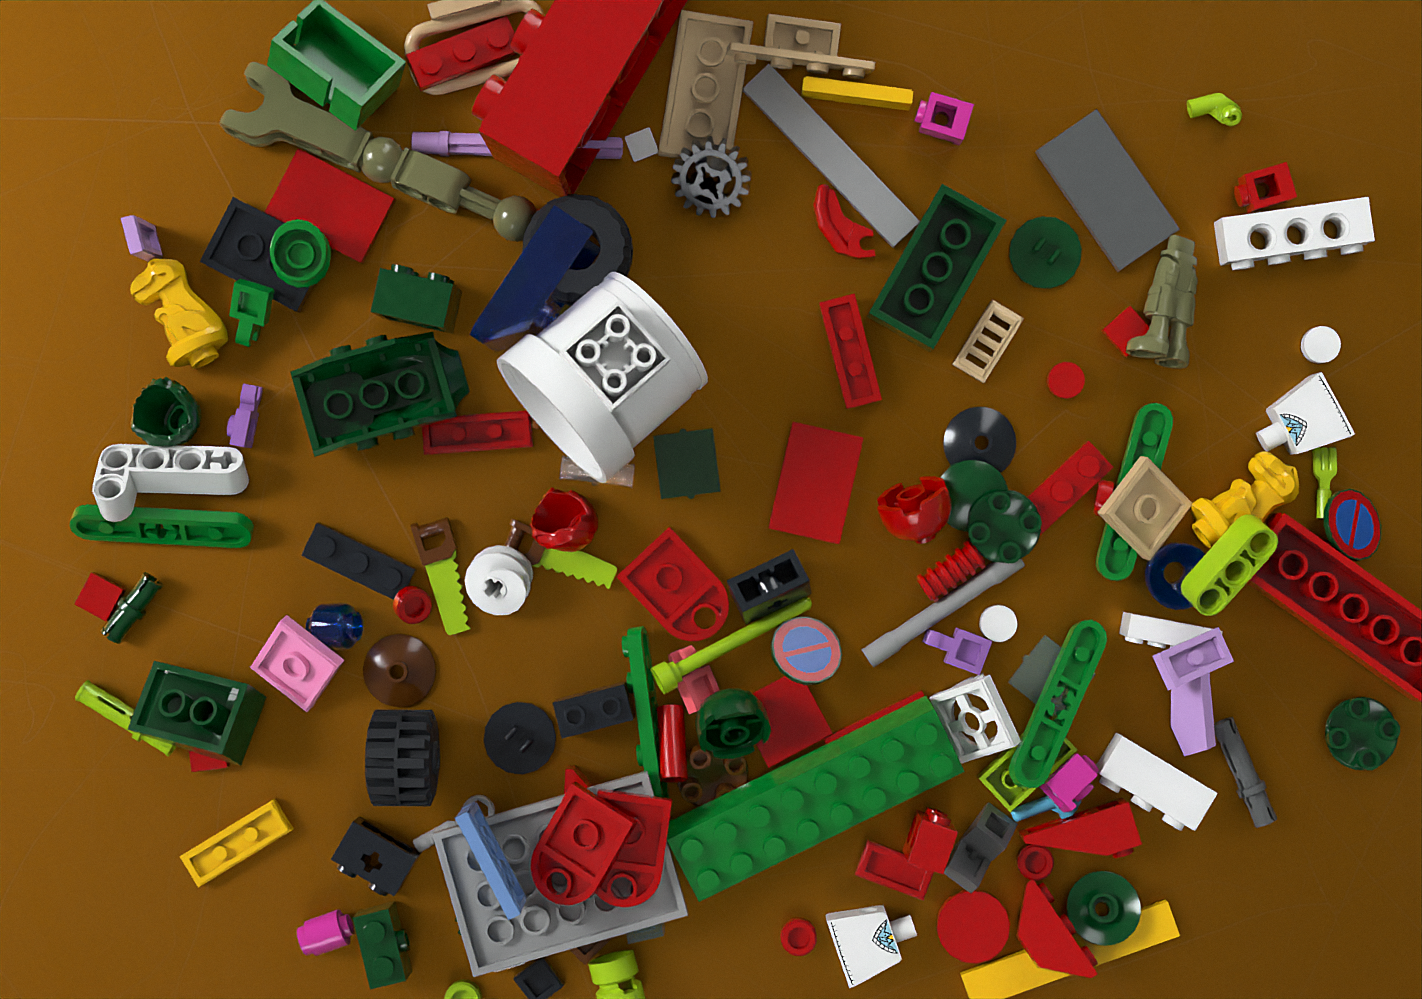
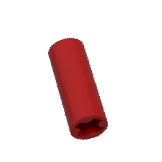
M684 706L657 707L660 781L665 783L688 780Z

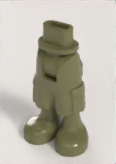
M1177 235L1169 237L1167 249L1161 251L1162 258L1157 265L1153 284L1148 291V298L1144 307L1143 314H1145L1147 319L1152 320L1150 327L1145 335L1134 337L1127 342V354L1139 358H1155V364L1163 367L1176 369L1188 367L1190 352L1186 342V329L1194 323L1196 305L1194 294H1196L1198 285L1196 269L1193 267V265L1197 266V258L1193 256L1194 241Z

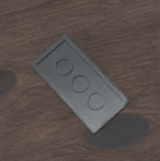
M1097 109L1036 150L1035 154L1117 272L1180 229Z

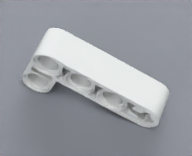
M115 444L105 448L99 457L92 492L103 518L107 521L117 522L131 515L137 493L234 495L242 492L247 487L249 477L241 452L232 447L178 445L157 447L140 444Z

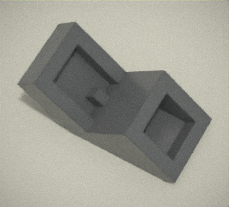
M988 802L954 846L944 874L972 893L979 887L991 861L1006 849L1018 824Z

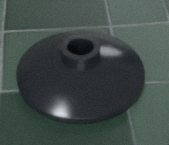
M973 407L960 412L950 421L944 433L943 448L950 465L966 460H978L992 465L1001 473L1009 466L1014 457L1016 436L1011 423L1000 412L987 407ZM978 436H984L988 441V445L984 450H980L975 446V439Z

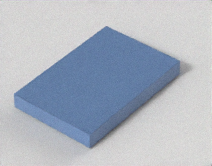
M474 801L464 806L455 819L507 919L510 920L521 914L527 897L478 803Z

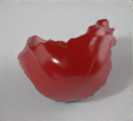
M551 487L543 495V499L535 509V514L532 515L530 522L532 538L539 545L547 549H555L562 552L579 551L589 545L598 530V515L593 505L583 495L571 489L565 492Z

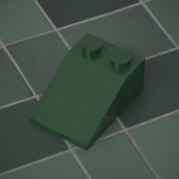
M154 661L128 730L210 758L241 766L267 697L246 683Z

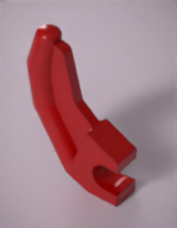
M826 184L819 185L813 203L818 229L835 252L854 259L875 258V249L863 250L860 247L861 239L873 238V230L853 223L842 213L835 191L829 189V186Z

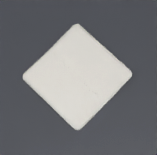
M649 127L625 136L634 162L654 155L659 151Z

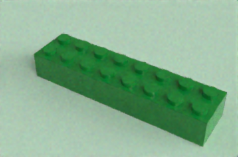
M924 696L669 821L667 842L700 902L965 771L933 705L927 696Z

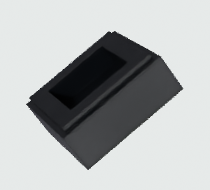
M546 957L536 959L513 978L528 999H548L565 985Z

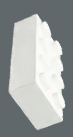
M1123 612L1119 634L1125 636V640L1129 642L1143 644V640H1147L1148 645L1165 648L1166 644H1168L1171 648L1212 630V628Z

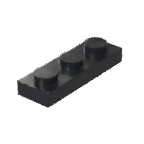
M316 523L301 555L393 600L401 589L410 586L417 571L416 568L322 523Z

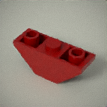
M1034 880L1028 882L1024 889L1016 937L1036 967L1088 979L1095 977L1098 974L1094 969V966L1098 964L1096 958L1086 945L1080 948L1072 935L1077 931L1065 914L1058 916L1050 905L1055 899L1043 882L1039 885Z

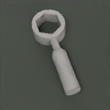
M484 795L471 796L463 805L464 807L479 800L488 806V816L495 814L493 802ZM446 821L414 839L413 843L417 851L420 853L435 845L432 834L435 831L458 825L457 821Z

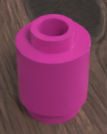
M339 909L304 922V926L297 928L298 942L306 956L310 954L318 956L349 945L351 942L350 936L355 934L350 916L348 914L343 915Z

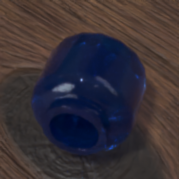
M320 604L315 607L311 617L307 619L305 629L332 651L349 650L362 637L363 619L360 613L356 612L350 604Z

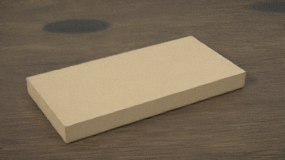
M681 10L658 156L682 159L680 152L683 147L692 151V142L695 139L702 146L706 145L708 136H712L715 145H719L720 141L725 138L727 139L726 148L729 150L733 148L747 64L735 62L734 56L726 55L730 42L750 45L753 21Z

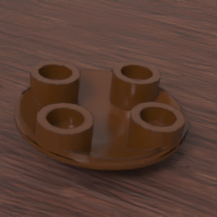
M700 744L686 752L688 780L677 782V786L682 798L686 802L700 807L747 783L749 770L744 756L734 759L715 758L713 751L706 749L705 753L701 750Z

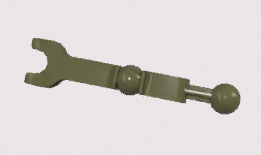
M250 62L244 72L246 80L253 89L264 95V101L257 110L250 113L239 112L233 109L226 110L219 124L227 134L254 147L268 146L276 141L288 142L359 173L362 170L364 175L374 182H391L393 188L443 211L456 213L459 206L493 220L495 229L506 240L523 241L526 227L529 226L532 217L538 211L535 205L527 198L514 195L499 200L469 186L472 179L461 170L420 152L410 150L407 147L403 150L391 138H374L372 132L362 127L354 131L333 114L294 97L289 82L270 67L257 62Z

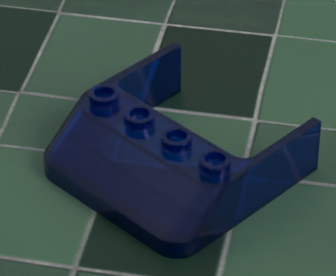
M554 205L477 319L470 332V336L491 350L498 352L512 347L526 334L537 336L559 317V313L565 305L554 301L551 296L567 270L588 268L600 253L601 248L589 240L593 231Z

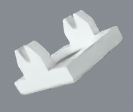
M981 673L974 678L970 677L950 689L929 697L960 763L1003 751L1021 743L990 675L984 676V673ZM967 694H973L984 699L989 709L981 711L973 707ZM955 701H957L961 709L958 720H955L954 717ZM966 712L973 713L978 718L980 723L979 730L971 729L967 725L965 720ZM995 720L998 726V733L996 736L988 739L985 734L987 723ZM961 731L973 736L976 742L971 741Z

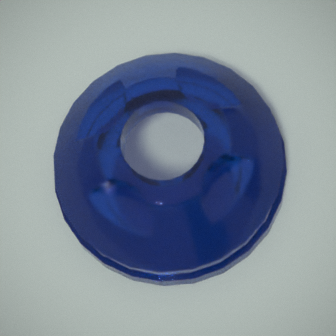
M1181 542L1161 547L1151 560L1148 561L1145 570V582L1152 597L1161 605L1175 610L1193 607L1182 594L1181 585L1184 578L1203 558L1205 553L1191 544ZM1172 562H1179L1183 567L1182 577L1176 582H1167L1164 578L1165 567Z

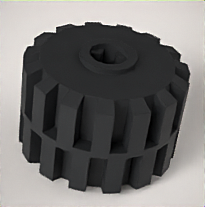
M375 710L368 726L365 748V778L371 804L373 806H431L437 790L440 768L439 730L434 712L432 710Z

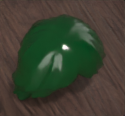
M165 377L164 379H152L151 383L146 385V388L141 389V395L136 397V403L132 406L134 411L130 425L132 432H135L147 444L157 447L182 445L193 438L194 434L197 433V428L200 427L202 418L201 408L195 397L185 386Z

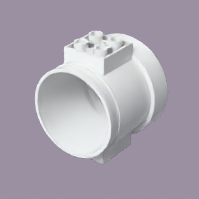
M610 272L602 283L589 290L537 336L526 334L497 359L498 368L506 383L536 423L578 467L601 483H606L635 456L633 448L688 401L696 390H700L708 382V376L702 361L674 321L643 289L626 276L617 272Z

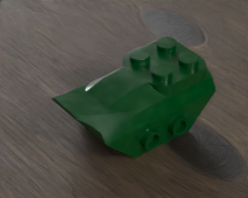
M433 332L390 340L387 339V335H380L365 340V347L354 350L351 349V345L337 347L329 350V357L291 371V377L314 457L355 445L358 451L378 446L379 438L392 435L394 441L414 436L415 428L457 417L456 408L459 402L470 392L458 350L450 349L437 342Z

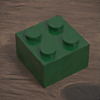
M392 264L391 270L380 268L370 312L383 319L453 334L462 291L454 285L455 281L450 280L448 276L428 272L427 278L419 277V273L414 272L412 268Z

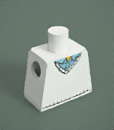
M1322 372L1308 376L1269 406L1266 412L1272 425L1256 433L1265 451L1268 452L1284 444L1290 455L1303 453L1355 434Z
M884 905L825 915L849 988L899 963L902 958L897 943L917 936L910 915L889 922Z

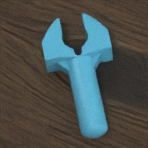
M1046 795L1043 798L1017 806L1011 811V815L1014 821L1018 822L1052 810L1057 812L1061 819H1064L1076 812L1081 800L1079 802L1075 799L1072 800L1077 807L1070 812L1063 813Z

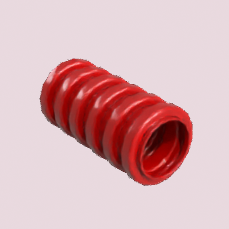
M965 541L962 549L955 548V554L952 556L949 554L945 555V561L941 563L938 560L935 563V568L931 569L928 567L925 575L919 574L916 576L918 584L931 601L933 600L936 603L939 601L938 596L941 594L946 596L948 594L947 590L949 588L956 589L959 581L966 582V576L969 574L974 576L976 575V569L980 568L983 570L986 568L985 560L971 542Z

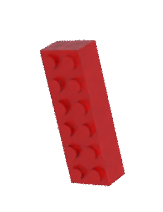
M1273 513L1266 525L1277 535V548L1247 584L1408 699L1422 703V610L1287 514Z

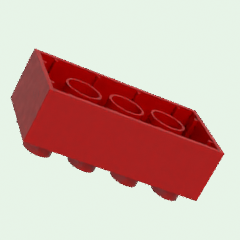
M554 0L546 16L533 8L530 9L520 22L510 46L513 51L520 54L516 67L507 81L493 74L483 85L472 108V115L482 120L478 131L494 159L559 197L575 194L600 149L583 147L589 140H607L688 0Z

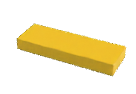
M806 76L803 79L801 97L909 111L912 105L913 91L912 89Z
M273 799L184 853L180 858L199 888L286 835L294 828L277 800Z

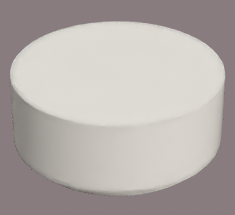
M1326 326L1310 329L1304 334L1301 341V350L1305 358L1317 364L1333 360L1341 348L1338 334Z
M993 605L983 611L979 625L985 637L995 642H1003L1010 639L1016 632L1017 618L1008 607Z

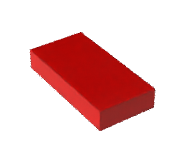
M867 839L854 874L924 901L934 871L907 862L903 852Z

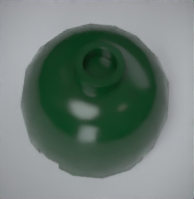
M740 688L722 689L707 697L700 705L695 720L701 750L705 753L706 749L713 751L714 757L719 759H734L749 755L755 751L753 745L761 739L764 744L769 739L771 733V726L763 703L750 691Z

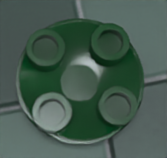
M966 460L951 464L941 476L949 491L952 504L950 518L947 523L955 529L968 532V517L975 503L990 492L1008 490L1003 475L995 467L983 461Z
M997 490L986 494L975 503L968 517L967 531L971 543L983 557L991 561L1009 564L1017 562L1032 551L1040 537L1042 520L1035 505L1025 495L1012 490Z
M1353 697L1344 700L1332 710L1325 725V741L1330 753L1339 763L1354 770H1374L1385 763L1393 754L1398 736L1400 735V725L1394 719L1389 709L1379 701L1367 697Z

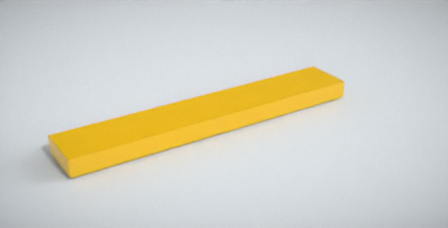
M1166 899L1142 907L1140 920L1135 931L1118 944L1110 946L1095 945L1084 940L1077 933L1072 935L1080 948L1084 945L1089 948L1098 962L1096 966L1180 936ZM1025 949L960 972L969 999H1005L1069 976V974L1037 968Z

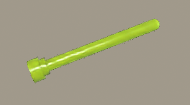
M804 597L751 623L676 664L673 661L668 664L663 661L652 667L651 672L663 694L678 688L677 683L683 681L682 677L770 631L783 622L804 613L811 608L812 601L810 598Z

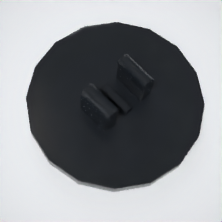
M514 702L504 705L492 714L485 726L484 744L487 755L497 767L508 773L526 774L538 770L548 762L555 749L556 732L553 721L543 709L532 703Z

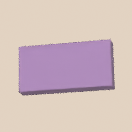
M135 215L121 218L130 254L148 262L152 259H162L163 255L155 225Z

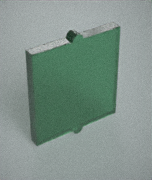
M682 428L679 433L653 436L661 499L688 496L689 499H693L697 494L721 492L713 428L688 432Z

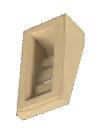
M992 300L989 302L952 365L984 383L1024 318ZM992 314L1008 323V329L1005 330L990 321L989 319ZM984 327L1002 337L1000 342L997 343L982 334L981 332ZM976 340L994 350L993 354L990 356L973 346ZM970 353L987 363L984 369L965 359L967 354Z

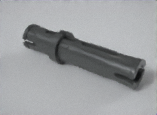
M1228 717L1215 722V736L1239 788L1236 792L1239 798L1244 799L1254 826L1258 828L1276 821L1278 818L1265 792L1267 788L1265 781L1260 780L1234 718Z

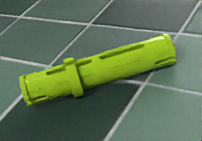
M85 681L75 696L76 701L85 704L106 719L133 734L132 738L140 742L143 740L168 757L176 749L177 746L128 730L135 709L92 684L91 681Z

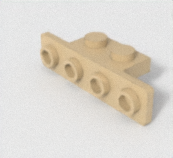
M775 14L767 15L764 46L730 42L726 55L734 56L735 62L742 64H756V59L771 61L770 66L779 69H792V65L796 64L807 66V72L816 74H828L829 69L843 71L842 76L854 79H863L865 74L873 72L876 63L873 61L837 57L841 23Z

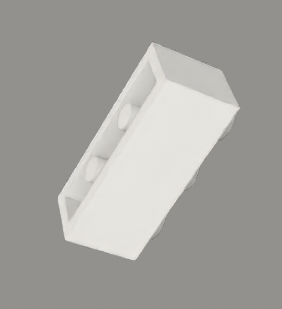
M1115 733L1096 765L1099 769L1097 773L1102 775L1099 781L1101 784L1116 793H1119L1120 789L1124 788L1134 794L1130 801L1148 812L1154 806L1165 813L1162 818L1163 821L1182 831L1184 826L1195 831L1218 794L1118 733Z

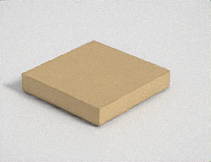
M1140 456L1098 511V514L1143 559L1151 561L1190 509L1192 502L1148 457Z

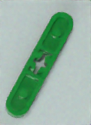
M1150 403L1142 406L1137 411L1115 489L1140 456L1148 457L1161 470L1173 427V416L1166 406L1160 403ZM1106 522L1096 556V567L1102 577L1108 580L1119 581L1131 574L1138 553Z
M92 504L76 507L69 524L71 531L75 535L87 540L242 548L247 546L251 542L254 532L253 522L247 516L238 512L134 507L131 515L126 519L112 522L103 518L98 505Z
M1084 620L1074 624L1064 640L1020 739L1021 743L1018 744L1010 762L1009 774L1012 781L1018 787L1024 789L1037 788L1045 783L1106 647V631L1096 621ZM1063 693L1061 702L1066 706L1065 710H1058L1053 716L1055 704L1051 702V698L1059 697Z
M644 626L631 627L628 629L627 635L622 636V651L625 658L629 657L631 672H627L626 680L628 691L630 694H634L640 737V744L636 746L637 762L639 766L644 767V771H648L654 795L656 797L669 798L668 783L660 781L657 725L658 704L655 681L651 672L653 666L649 638Z

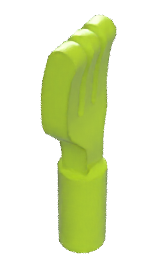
M1335 447L1312 449L1313 475L1318 480L1316 519H1324L1325 506L1328 499L1332 496L1330 481L1337 474V449Z

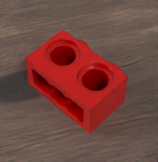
M927 807L926 812L916 809L902 849L907 862L944 874L958 831L951 823V819L947 817L948 814Z

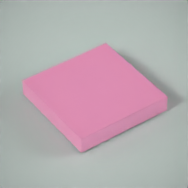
M286 615L280 620L250 668L308 712L336 674L344 659Z

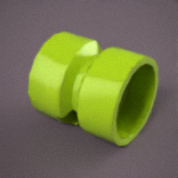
M634 950L608 953L588 962L592 982L600 987L596 992L597 999H646L642 981L635 979L639 969Z

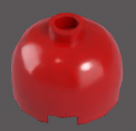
M936 476L919 477L920 484L903 488L902 482L898 483L878 496L879 506H877L879 516L887 531L894 537L923 544L932 541L936 534L945 527L951 514V498L944 479Z

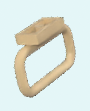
M440 0L429 3L427 5L433 20L413 27L407 34L404 43L405 56L418 50L422 39L432 35L516 12L527 13L532 8L543 15L545 14L534 0ZM519 58L475 70L426 89L423 92L432 95L446 94L486 83L493 74L500 78L508 77L516 67ZM410 70L411 77H412L413 81L415 82V79H414V77H413V75H412V73H411V70Z

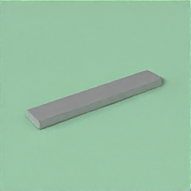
M770 64L762 69L743 88V92L892 248L920 223L913 213Z

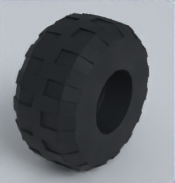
M568 194L567 196L555 198L547 202L544 207L534 214L529 226L526 227L523 237V261L532 282L548 298L568 306H572L589 290L602 283L610 272H617L627 277L632 264V238L623 217L610 204L591 195ZM581 231L589 233L597 239L601 248L595 263L581 270H572L561 265L556 258L557 245L561 239L572 232Z

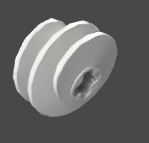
M497 545L485 548L476 555L467 569L465 576L467 594L472 602L484 612L493 615H509L517 611L529 595L533 579L531 562L521 552L511 547Z

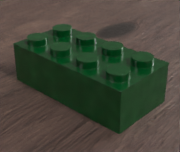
M942 184L866 317L922 349L931 352L938 343L1007 220Z

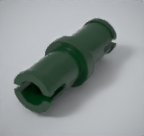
M144 572L127 597H121L118 601V609L101 629L103 635L106 636L109 633L106 637L107 639L120 644L136 620L143 619L146 615L145 608L163 587L160 581L155 583L156 577Z

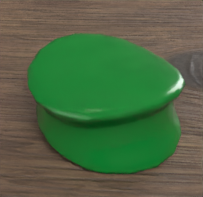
M300 219L287 221L275 231L270 244V258L277 276L286 284L297 288L310 287L325 277L330 266V245L324 233L309 221Z

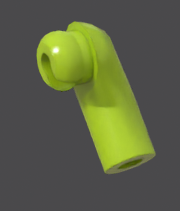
M1214 93L1187 100V111L1190 118L1210 114L1216 120L1229 127L1237 125L1242 119L1240 107L1222 93Z

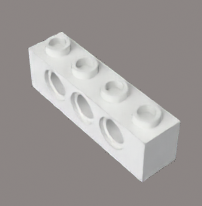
M1369 197L1224 217L1214 222L1220 266L1231 264L1232 270L1254 267V261L1268 259V265L1291 262L1290 256L1304 254L1305 260L1327 257V250L1340 249L1341 255L1364 251L1363 245L1375 241ZM1326 221L1334 223L1337 227L1335 239L1325 235L1323 227ZM1289 226L1296 227L1300 231L1301 241L1299 244H1293L1289 241L1287 237ZM1253 231L1261 233L1265 238V246L1262 250L1256 249L1251 244L1250 236Z

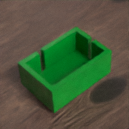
M313 0L297 15L296 22L292 20L271 40L267 62L268 67L322 107L329 103V112L354 131L400 86L406 64L405 60L324 0Z

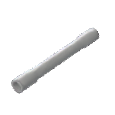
M1022 559L1009 564L991 562L984 570L939 599V601L933 603L895 630L885 633L862 649V652L873 668L897 653L902 646L988 588L1001 583L1025 567Z

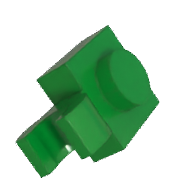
M241 278L234 282L229 316L239 319L235 343L250 347L252 340L258 341L260 326L264 327L269 323L274 288Z

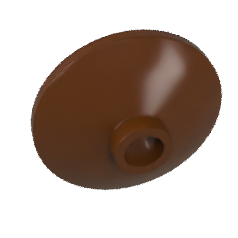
M395 634L382 638L371 647L364 660L363 676L368 690L377 700L389 706L404 707L417 703L431 690L436 677V664L431 651L422 641L410 635ZM394 665H400L403 668L404 674L401 678H395L392 675L391 669Z

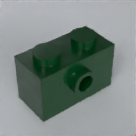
M393 901L360 909L353 917V922L370 990L406 981L412 973L408 955L410 941L406 929L401 927L396 902Z

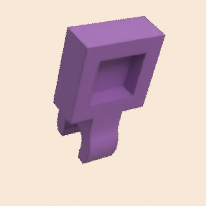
M957 627L953 637L927 629L922 641L925 644L947 651L943 662L980 675L992 644V641Z

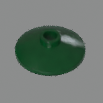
M1097 871L1083 876L1074 884L1067 898L1066 909L1068 919L1077 931L1076 933L1084 940L1095 945L1110 946L1124 941L1135 931L1140 920L1141 905L1136 890L1125 878L1112 872ZM1098 903H1103L1107 906L1108 914L1106 916H1099L1096 913L1095 907Z

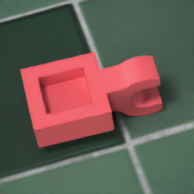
M690 645L668 654L669 662L673 661L676 664L695 654L696 650ZM709 665L682 677L683 681L677 683L678 690L689 714L697 712L707 697L720 690Z

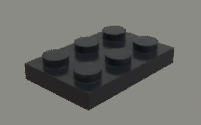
M233 197L199 262L236 281L241 278L274 288L273 300L300 313L314 286L297 288L286 284L277 276L270 258V244L275 231L284 223Z

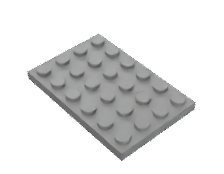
M648 771L587 788L596 795L598 789L655 796ZM564 795L487 816L485 819L527 897L521 914L508 920L459 825L435 831L432 834L473 977L688 916L687 906L668 842L666 841L660 884L655 893L645 902L633 907H617L606 903L594 894L591 898L575 905H560L544 897L535 886L531 875V858L537 843ZM559 872L553 874L551 879L553 888L558 892L564 893L568 885L566 877ZM620 877L613 881L612 890L617 896L626 897L632 893L633 884L629 879Z

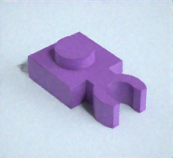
M243 383L240 407L236 409L235 415L230 416L227 425V436L231 437L230 445L252 448L259 416L257 409L263 387Z

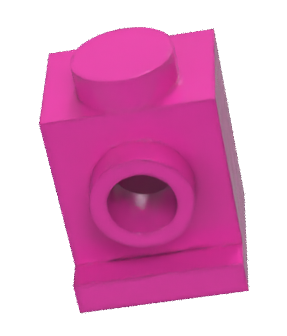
M931 92L928 102L921 100L917 110L915 122L921 123L919 132L953 142V144L960 146L964 140L974 104ZM938 114L945 115L948 123L944 126L936 124L935 116Z
M1076 753L1068 758L1039 787L1063 813L1070 812L1077 807L1072 800L1075 798L1079 802L1094 788L1090 782L1098 776L1097 772L1099 769L1086 755L1081 757Z

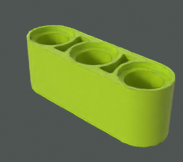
M1246 514L1239 517L1184 578L1181 585L1182 594L1200 614L1205 616L1218 614L1275 552L1278 545L1277 535L1254 515Z

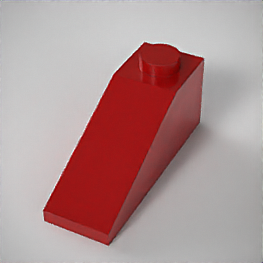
M1122 797L1075 812L1072 816L1064 819L1056 818L1018 831L1020 838L1026 844L1105 856L1112 854L1113 858L1130 855L1134 852L1133 847L1142 845L1129 802Z

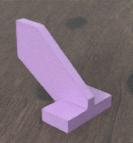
M1219 627L1152 656L1167 690H1171V728L1184 756L1216 746L1210 672L1234 662Z

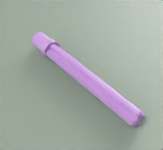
M450 131L412 133V150L422 154H439L446 157L450 155L492 156L480 134L450 133ZM608 137L606 141L589 140L583 147L600 149L596 159H620L623 155V141L620 137Z

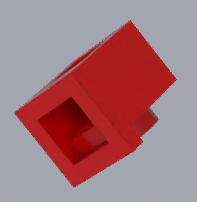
M1287 162L1244 174L1238 178L1239 185L1234 187L1236 201L1240 207L1246 206L1247 213L1284 204L1297 198ZM1256 185H1262L1265 188L1266 194L1264 197L1258 196Z

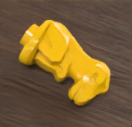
M172 259L150 260L145 271L139 274L131 283L130 292L132 297H135V301L141 305H149L159 299L161 300L163 307L155 311L154 317L156 321L164 325L165 334L171 344L166 356L170 366L182 367L191 364L192 368L196 369L213 362L219 357L217 350L228 341L227 329L222 319L190 288L184 265Z
M1267 451L1255 454V458L1252 457L1248 463V469L1255 478L1251 486L1243 479H1236L1232 482L1229 490L1219 494L1211 501L1206 498H1199L1191 504V513L1196 520L1192 525L1193 531L1206 547L1211 548L1241 516L1246 514L1254 515L1264 522L1274 509L1292 502L1298 495L1299 480L1296 468L1290 464H1284L1280 459Z

